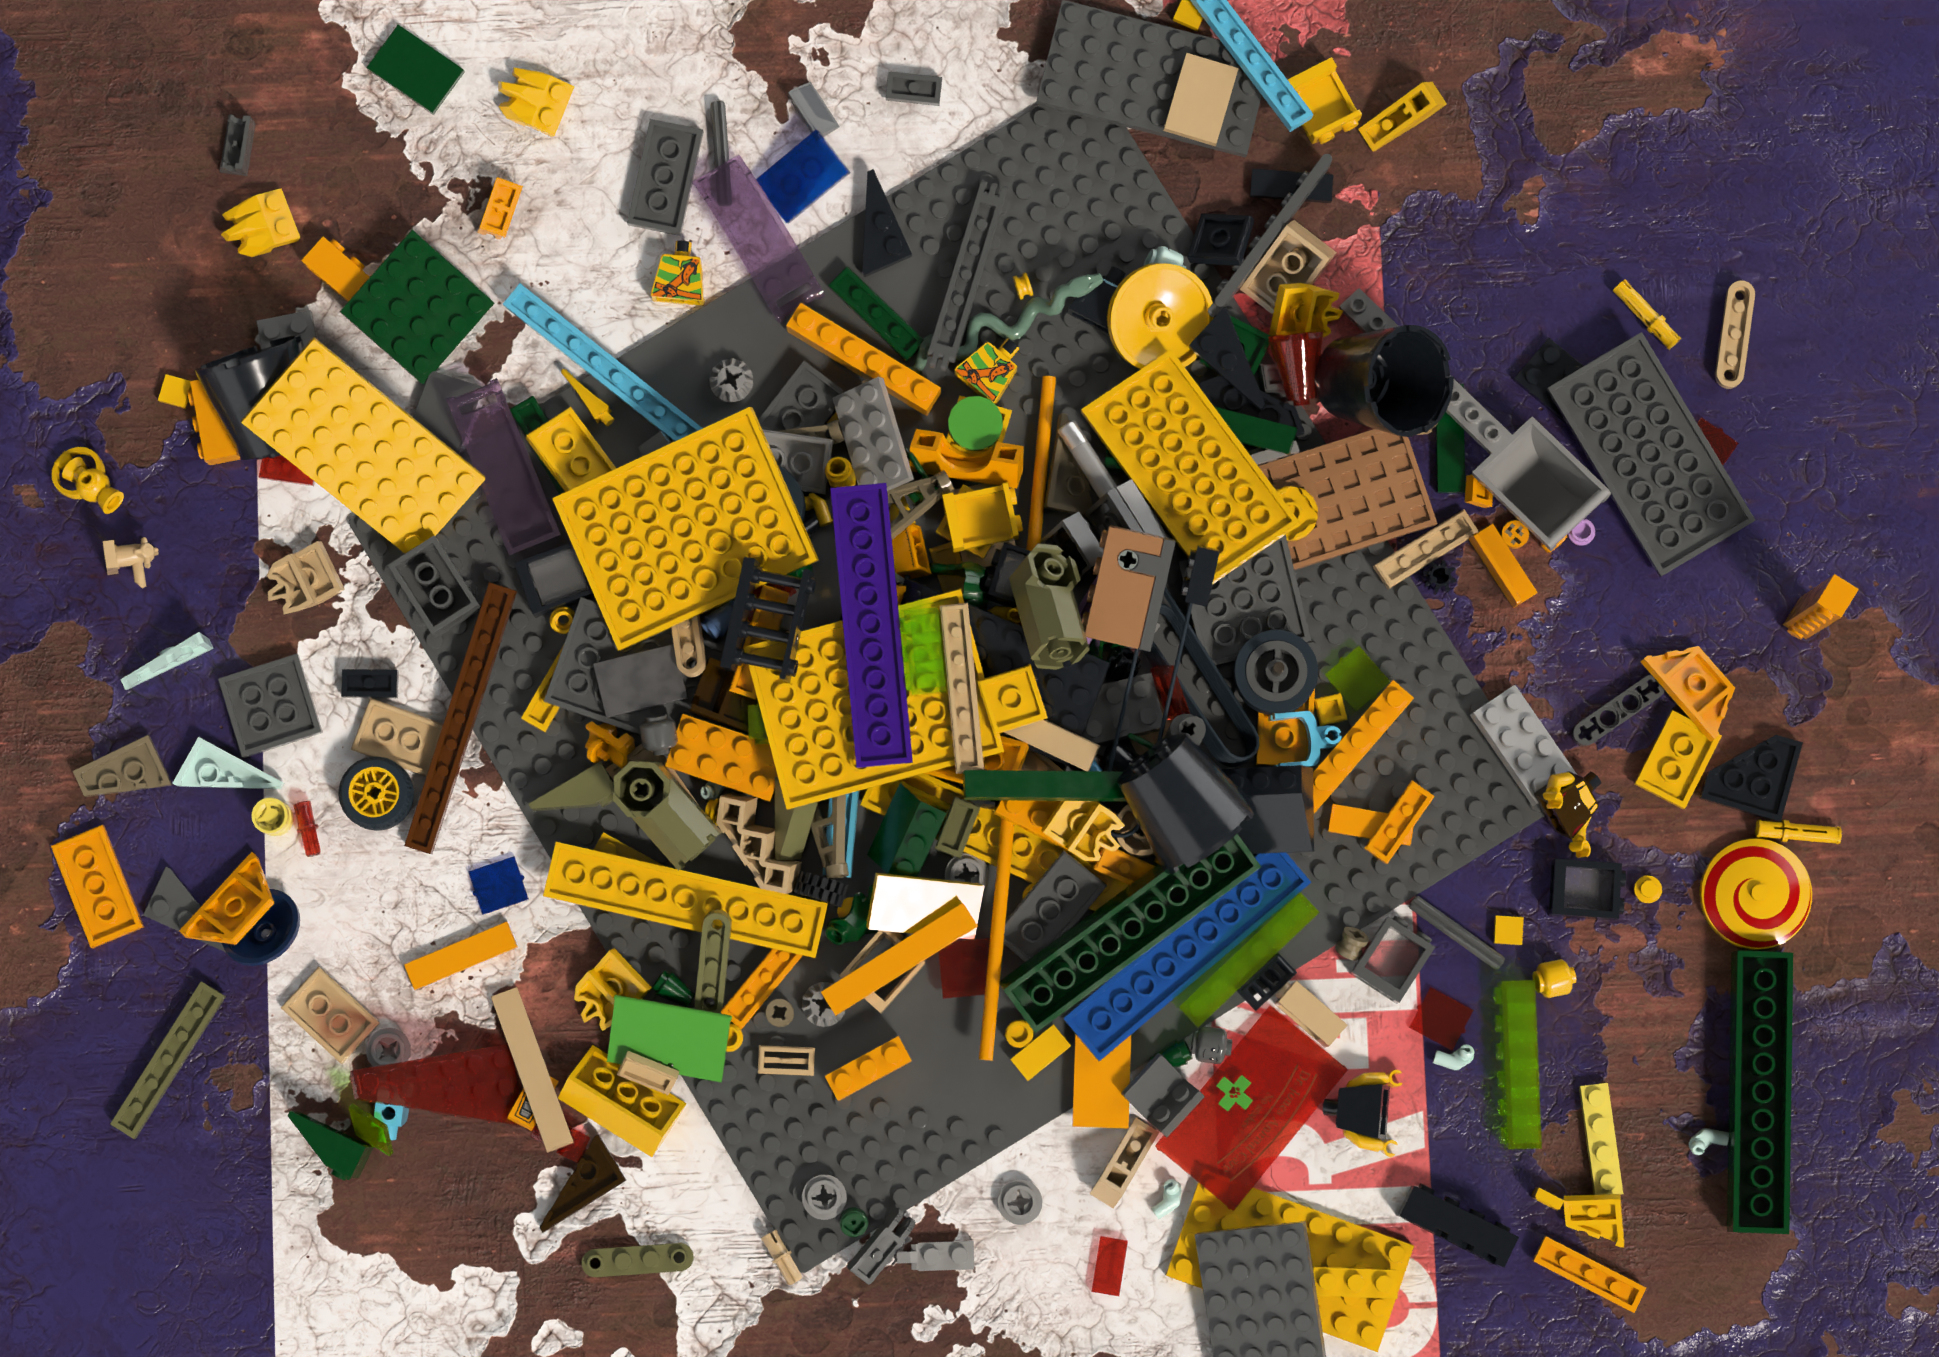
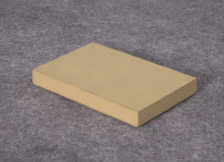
M1186 53L1163 131L1216 146L1239 68Z
M370 698L351 750L369 757L388 758L396 762L403 769L427 777L443 724Z
M317 967L281 1007L286 1014L341 1064L352 1055L380 1024L373 1015L320 967Z

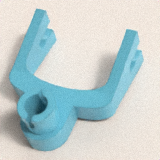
M1310 711L1274 713L1268 716L1269 722L1300 719L1305 726L1308 737V755L1305 761L1279 763L1274 765V767L1295 765L1313 767L1319 762L1320 749L1332 748L1342 738L1338 727L1330 725L1317 727L1316 719ZM1328 732L1333 734V740L1326 737Z

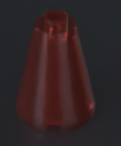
M1323 331L1293 333L1285 336H1268L1269 345L1287 401H1293L1294 406L1310 405V399H1315L1316 395L1315 373L1322 351Z

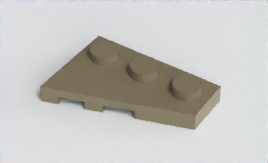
M149 735L73 771L85 797L173 785Z

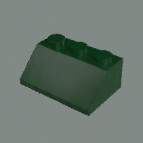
M901 781L867 855L887 874L918 877L951 804Z

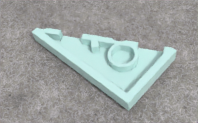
M198 632L175 647L172 646L162 650L159 653L160 656L121 679L125 690H128L214 648L210 639Z
M200 737L197 738L172 783L179 787L282 789L284 785L280 780Z

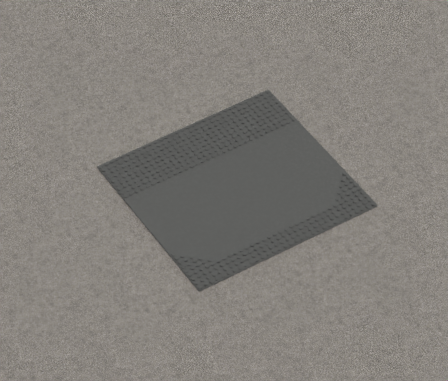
M1039 105L886 197L911 250L912 257L864 278V210L616 360L702 428L748 407H753L757 419H759L803 361H806L845 392L861 385L862 381L866 380L787 332L786 325L800 303L906 367L914 366L918 351L906 362L828 288V285L847 266L922 338L933 334L981 180L987 181L986 192L990 191L992 182L998 184L997 195H1000L1003 185L1008 186V192L967 325L973 316L983 312L991 313L1006 325L1013 326L1018 321L1024 306L1030 299L1042 297L1051 301L1054 291L1058 286L1067 284L1073 278L1088 274L1100 273L1103 278H1106L1112 266L1124 271L1126 277L1134 270L1144 266L1145 259L1150 250L1157 249L1159 246H1165L1183 255V265L1204 283L1210 293L1212 302L1219 295L1216 289L1223 280L1213 264L1189 263L1187 256L1194 234L1126 127ZM1026 272L1032 287L1033 296L1025 295L1024 299L1020 300L1014 285L1013 276L1022 277V273ZM1070 296L1065 299V305L1060 314L1048 316L1038 313L1027 332L1020 339L1011 340L1019 347L1018 352L1011 358V361L1017 365V372L996 405L1012 410L1003 443L1024 446L1023 472L1018 488H1014L1017 504L1013 505L1014 514L1020 515L1023 531L1018 532L1019 539L1015 540V545L1023 549L1027 548L1042 377H1056L1046 481L1047 491L1059 414L1065 413L1069 421L1075 420L1104 465L1106 446L1081 414V409L1140 370L1120 356L1108 334L1068 314V309L1076 297ZM1233 297L1225 307L1229 315L1251 326ZM967 325L960 346L965 344ZM983 326L979 331L977 350L987 342H990L998 349L1006 339L999 336L991 328ZM1266 351L1260 365L1275 363L1268 351ZM928 356L926 366L919 375L941 387V395L927 416L888 393L903 445L909 451L916 429L940 432L947 439L949 432L948 418L952 408L958 402L959 395L964 397L979 396L954 375V369L964 360H955V363L949 362L947 371L944 372L940 371L943 360L939 359L936 369L930 368L932 357ZM1200 357L1185 367L1198 386L1200 382L1220 376L1213 369L1199 363ZM734 358L743 361L751 369L753 386L750 393L744 399L737 402H726L719 399L713 393L709 378L713 367L721 360ZM1257 369L1254 377L1259 390L1262 391L1259 370ZM726 370L727 380L723 384L730 383L737 390L736 379L739 376H732ZM591 375L579 382L612 410L609 414L615 420L611 425L606 426L602 421L597 424L589 409L572 386L539 405L548 421L571 407L616 468L644 456L638 447L660 432L658 428ZM1293 391L1267 393L1275 399L1296 407L1305 431L1303 435L1297 436L1294 439L1297 442L1299 453L1326 445ZM515 419L459 453L463 459L481 472L486 479L436 535V538L440 541L481 606L489 582L517 591L473 731L551 860L556 842L593 850L604 832L665 867L676 869L631 817H627L615 802L605 807H601L599 804L596 807L533 811L528 805L597 764L587 758L588 749L585 748V745L589 739V731L586 729V724L593 721L599 726L603 722L560 708L545 733L521 719L563 647L568 633L560 634L552 629L550 625L551 613L537 618L533 616L515 562L571 543L552 499L558 496L559 493ZM827 430L826 437L832 439L829 430ZM845 441L832 445L831 459L843 457L851 463ZM912 472L914 480H911L907 483H911L920 479L917 472ZM1109 473L1117 486L1130 480L1126 474ZM949 478L954 490L960 489L963 484L968 487L983 484ZM1089 482L1091 489L1089 494L1092 504H1094L1100 498ZM905 495L910 510L921 503L920 500L913 503V501L907 495ZM942 499L915 520L916 525L920 526L929 563H933L929 551L930 548L951 542L936 533L938 526L945 516ZM1044 508L1041 539L1062 520L1073 514ZM355 515L349 520L351 529L453 696L480 611L438 638H435L388 567V564L405 553L359 516ZM1082 516L1085 520H1087V522L1090 525L1092 533L1094 534L1098 542H1100L1101 538L1099 537L1098 533L1094 529L1089 519L1087 517ZM1157 517L1164 531L1171 537V539H1173V537L1170 535L1165 526ZM1388 541L1294 570L1311 641L1306 643L1313 650L1318 663V680L1314 699L1341 693L1348 720L1330 724V726L1338 727L1342 738L1393 680L1412 695L1414 699L1315 812L1314 852L1287 853L1311 883L1131 1034L1130 1072L1149 1061V1057L1154 1056V1054L1175 1039L1179 1041L1188 1037L1193 1032L1199 1030L1200 1027L1209 1024L1243 1003L1245 1000L1237 990L1274 954L1279 953L1295 970L1335 946L1339 940H1342V932L1345 927H1354L1361 930L1545 816L1539 803L1534 806L1531 805L1471 718L1470 714L1487 704L1489 700L1411 577L1409 576L1387 590L1374 570L1373 566L1395 553ZM1175 542L1174 547L1176 549L1173 551L1165 587L1184 617H1186L1188 603L1185 602L1186 595L1181 594L1183 582L1177 561L1186 559L1187 556ZM575 553L530 569L542 605L587 589ZM1021 561L1004 564L996 592L1014 598L1009 577L1022 563ZM995 566L986 568L988 574L993 576ZM931 573L927 576L912 579L942 592L936 574ZM1092 574L1079 581L1073 588L1077 607L1095 580ZM1163 595L1161 604L1171 607ZM595 597L588 599L597 603ZM989 601L986 610L1004 605ZM579 602L567 607L576 612ZM724 604L700 614V621H704V616L713 612L714 610L718 609ZM1159 613L1157 623L1161 626L1155 632L1153 641L1174 670L1180 637L1170 621ZM565 615L558 618L559 622L563 624L569 621ZM1190 615L1189 624H1190L1191 628H1192L1193 631H1194V627H1193V623H1192V619H1191V615ZM701 626L703 640L724 647L727 632L723 637L719 636L717 639H713ZM746 638L743 639L741 649H743ZM1103 644L1102 658L1107 660L1113 649L1118 651L1119 648H1110V644ZM1183 645L1177 671L1178 678L1228 751L1236 756L1244 757L1246 754V743L1189 651ZM1141 651L1138 655V658L1141 660L1139 664L1141 667L1136 676L1152 673L1153 679L1158 677L1159 675ZM1235 661L1216 665L1257 731L1258 711L1249 707L1242 700L1234 684L1233 670ZM1107 673L1103 684L1115 682V680L1110 679ZM1161 680L1162 684L1164 685V687H1165V689H1166V691H1167V693H1168L1169 690L1167 689V687L1165 686V684H1164L1163 681ZM1172 696L1171 700L1178 714H1184V712ZM1314 705V717H1315V719H1316L1317 727H1318V726H1320V725H1319V721H1318V717H1317V713H1316V709H1315V705ZM617 728V739L627 733L634 738L635 748L642 744L640 735ZM1328 732L1326 737L1333 740V734ZM1129 739L1118 741V744L1124 745L1133 753H1136ZM1203 740L1199 745L1220 769L1274 767L1256 765V754L1241 766L1227 767L1214 758ZM1113 743L1105 744L1102 746L1109 747ZM1335 746L1329 749H1320L1319 762L1311 767L1313 772ZM609 759L607 761H600L605 769L613 764ZM675 770L696 802L705 812L709 800L701 797L700 790L703 786L705 787L708 781ZM932 776L963 790V786H960L958 782ZM1411 781H1414L1435 796L1413 827L1411 845H1400L1387 865L1364 849L1370 839L1328 832L1332 804L1389 813ZM725 787L722 793L720 794V796H723L728 793L734 792L748 795ZM867 789L859 791L851 878L830 879L848 886L844 899L854 897L858 892H862L867 897L869 887L874 884L875 873L887 874L867 855L884 819V816L860 806ZM775 792L771 802L758 798L755 825L775 829ZM829 799L819 801L818 806L824 819L828 818ZM1127 801L1104 802V806L1117 813V815L1128 805ZM810 827L802 857L795 861L802 862L801 871L827 878L823 875V864ZM1141 828L1135 832L1136 834L1140 833V836H1144ZM726 833L714 837L716 840L694 860L686 862V866L681 869L687 872L760 888L754 880L756 878L747 865L743 864L733 849V844ZM935 840L918 877L945 880V869L954 856L936 850L937 840ZM1155 855L1139 858L1154 866L1158 865L1154 862ZM988 863L986 865L989 870V880L983 890L975 939L959 938L924 960L925 965L882 1014L865 999H862L846 1009L841 1020L831 1026H817L811 1023L804 1015L802 1000L809 987L819 982L834 984L841 979L839 975L876 935L865 934L859 941L848 942L842 945L832 943L826 936L827 924L831 919L839 918L837 913L838 907L828 905L816 958L802 956L741 1030L743 1033L742 1045L735 1051L726 1052L722 1082L681 1075L773 1229H777V1233L788 1251L791 1250L790 1256L801 1273H806L879 1228L881 1224H884L886 1216L893 1209L898 1207L905 1212L1073 1108L1075 1033L1063 1018L1101 986L1037 1033L1033 1031L1032 1041L1054 1024L1071 1047L1027 1081L1010 1060L1025 1047L1016 1048L1011 1046L1005 1036L1006 1028L1011 1022L1026 1020L1000 985L993 1061L979 1060L996 867ZM963 864V874L955 877V879H964L965 882L971 883V878L978 875L979 872H969L966 864ZM1010 874L1006 919L1023 900V891L1031 884ZM794 891L788 893L789 895L810 899L808 897L794 893ZM579 905L606 952L615 948L651 987H653L663 970L668 973L672 971L695 993L687 1008L696 1009L695 997L701 932ZM1088 909L1075 925H1077L1087 916L1092 914L1094 911ZM900 932L904 936L901 941L911 936L912 933ZM884 937L857 969L894 945ZM730 939L723 1007L772 948ZM1003 945L1000 981L1025 963L1005 945ZM1276 963L1272 966L1282 978L1286 975ZM910 970L874 993L884 1000ZM1268 971L1264 973L1272 984L1277 982ZM1259 978L1255 981L1262 990L1267 988ZM1251 986L1247 989L1253 996L1257 994ZM652 988L642 999L684 1007L656 995L657 992ZM712 998L705 999L708 1004L715 1003ZM825 998L823 1000L813 999V1002L820 1006L819 1016L822 1015L826 1008L831 1009ZM775 999L788 1001L794 1009L793 1020L785 1027H776L767 1020V1005ZM899 1036L912 1062L850 1096L837 1101L825 1075ZM759 1045L815 1048L814 1076L758 1074ZM765 1052L764 1057L809 1059V1053ZM764 1063V1068L808 1070V1064ZM818 1175H831L841 1181L847 1193L846 1205L842 1212L851 1207L862 1209L868 1220L866 1231L858 1237L845 1235L839 1223L842 1212L828 1220H821L811 1216L805 1210L802 1203V1192L806 1183ZM822 1185L821 1194L812 1197V1200L822 1201L825 1210H827L828 1200L837 1197V1195L827 1193L824 1185Z

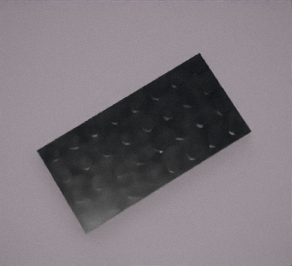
M905 578L903 586H906V591L901 605L944 593L912 579ZM968 603L970 625L984 678L1031 664L1048 717L1045 720L1082 737L1111 662L1087 652L1079 662L1071 664L1070 660L1062 662L1064 667L1057 670L1037 668L1034 660L1031 659L1022 625ZM1003 732V733H999L1000 736L1007 737V738H1011V739H1015V740H1019V739H1017V738H1015V737H1013V736H1011V735H1009V734H1006V733H1004V732ZM1028 744L1029 750L1053 759L1064 765H1071L1070 763L1064 760H1061L1045 751H1042Z

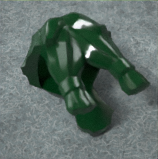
M970 561L948 565L935 562L929 563L932 574L964 577L965 582L962 594L964 601L984 610L987 609L989 602L985 600L987 591L983 590L988 575L985 567Z

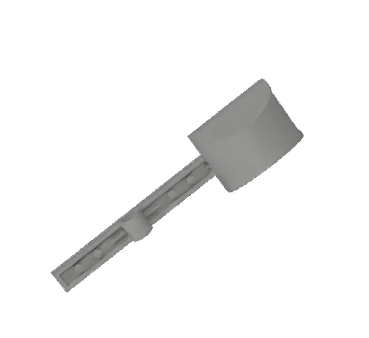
M1360 288L1339 306L1343 313L1363 333L1398 327ZM1454 379L1452 397L1446 413L1490 454L1472 472V475L1552 551L1556 544L1599 504L1604 503L1611 495V492L1534 417H1531L1512 435Z

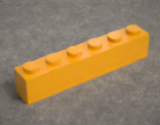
M802 303L799 304L786 325L788 333L862 378H869L870 380L876 377L884 378L887 392L925 416L929 414L941 395V387Z
M1834 574L1801 596L1783 625L1789 628L1787 632L1795 638L1808 639L1840 619L1859 589Z
M1394 680L1313 772L1314 814L1414 699L1412 695Z

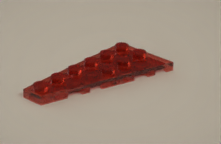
M508 1044L350 1071L355 1100L385 1105L390 1104L409 1109H420L433 1113L523 1127L507 1119L519 1097L513 1058Z

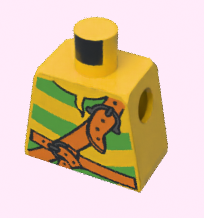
M676 241L674 255L662 254L651 291L653 302L696 306L705 305L702 261L699 257L691 256V242Z
M1008 338L998 349L990 342H987L954 369V375L979 396L990 399L997 405L1017 372V365L1011 361V358L1018 352L1019 347Z

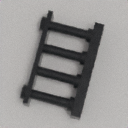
M744 557L720 667L736 672L737 666H741L743 663L781 671L780 679L790 683L791 676L795 677L798 669V660H795L809 595H813L816 588V578H813L814 573L812 571L804 569L802 578L763 571L759 561L754 558ZM761 581L799 589L796 605L756 598L754 594L756 583L759 584ZM758 609L793 616L790 633L750 625V622H747L749 612ZM751 636L787 644L784 660L745 653L744 649H741L743 639Z

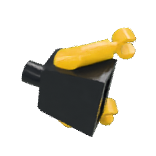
M1393 1070L1387 1075L1385 1072H1366L1348 1081L1345 1088H1339L1338 1100H1324L1323 1114L1326 1116H1336V1128L1343 1129L1344 1136L1358 1148L1375 1152L1381 1150L1386 1156H1395V1154L1386 1151L1388 1144L1398 1145L1396 1141L1386 1139L1390 1087L1395 1088L1403 1084L1394 1083L1392 1075L1401 1074L1402 1072L1400 1070Z

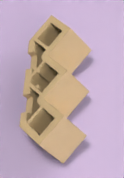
M734 792L720 796L716 824L723 833H726L733 844V849L743 864L747 865L756 877L754 880L760 889L784 894L794 891L802 862L775 860V829L754 824L758 798Z

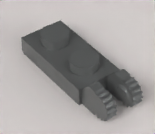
M898 1207L890 1211V1214L884 1220V1224L879 1226L846 1266L868 1285L875 1280L905 1243L904 1240L916 1225L915 1220L907 1217L899 1224L895 1234L893 1230L904 1216L903 1211Z

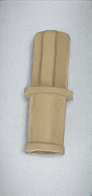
M776 1229L762 1237L761 1240L773 1258L772 1264L776 1263L786 1283L792 1285L798 1282L802 1275L790 1256L791 1250H787Z

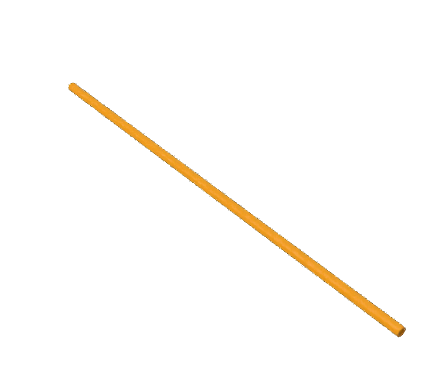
M1053 376L1042 377L1026 548L1029 551H1032L1038 543L1041 544L1056 377ZM1001 818L979 1050V1060L993 1061L1015 825Z

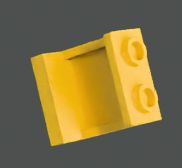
M1332 57L1288 79L1289 83L1313 113L1312 119L1302 125L1312 145L1318 141L1320 144L1330 141L1335 137L1334 133L1342 129L1344 132L1354 129L1359 125L1358 121H1360L1362 116L1360 109L1357 110L1341 82L1336 72L1337 65Z
M1004 482L1000 486L956 495L953 493L942 495L953 553L1019 539L1018 532L1023 531L1020 515L1014 514L1013 505L1017 504L1015 489H1009L1008 482Z

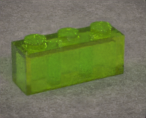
M938 607L905 610L904 617L899 618L901 635L906 634L907 645L902 646L904 663L909 662L910 673L905 674L906 690H911L913 696L947 693Z

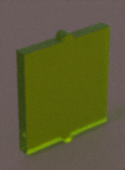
M1360 646L1355 648L1345 658L1341 657L1339 663L1325 674V677L1355 711L1360 709L1370 699L1374 700L1376 694L1390 683V680Z
M352 1103L349 1106L355 1135L390 1157L394 1152L387 1125L372 1116L371 1113L362 1110Z

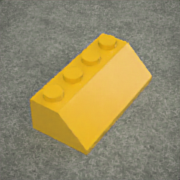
M592 1045L567 1078L558 1099L650 1157H653L687 1103L671 1093L666 1095L617 1075L621 1064L607 1062L608 1054Z

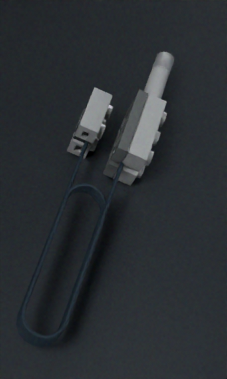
M1072 420L1063 425L1058 430V433L1100 498L1084 512L1099 537L1101 538L1103 530H1109V526L1113 525L1162 536L1164 539L1165 537L1171 538L1162 528L1156 514L1150 509L1133 480L1131 479L1117 486L1077 422ZM1077 512L1062 520L1041 539L1042 544L1057 545L1063 550L1061 552L1062 556L1066 559L1068 556L1074 559L1080 581L1090 574L1095 579L1097 575H1094L1093 571L1096 558L1103 557L1104 548L1099 547L1100 542L1092 533L1089 523L1082 517L1080 512ZM1127 551L1125 556L1121 555L1120 559L1125 560L1124 565L1130 566L1131 562H1136V559L1132 557V552ZM1165 587L1164 597L1171 607L1161 604L1159 613L1170 621L1181 639L1185 617ZM1188 623L1184 645L1246 743L1245 756H1236L1228 751L1178 676H1176L1172 696L1184 714H1191L1203 719L1206 732L1202 740L1214 758L1227 767L1241 766L1257 753L1259 748L1258 733ZM1153 641L1151 651L1142 650V652L1169 690L1173 669Z

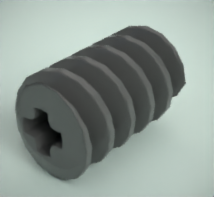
M1191 714L1178 715L1172 720L1164 738L1167 739L1178 733H1186L1199 746L1206 732L1204 721Z

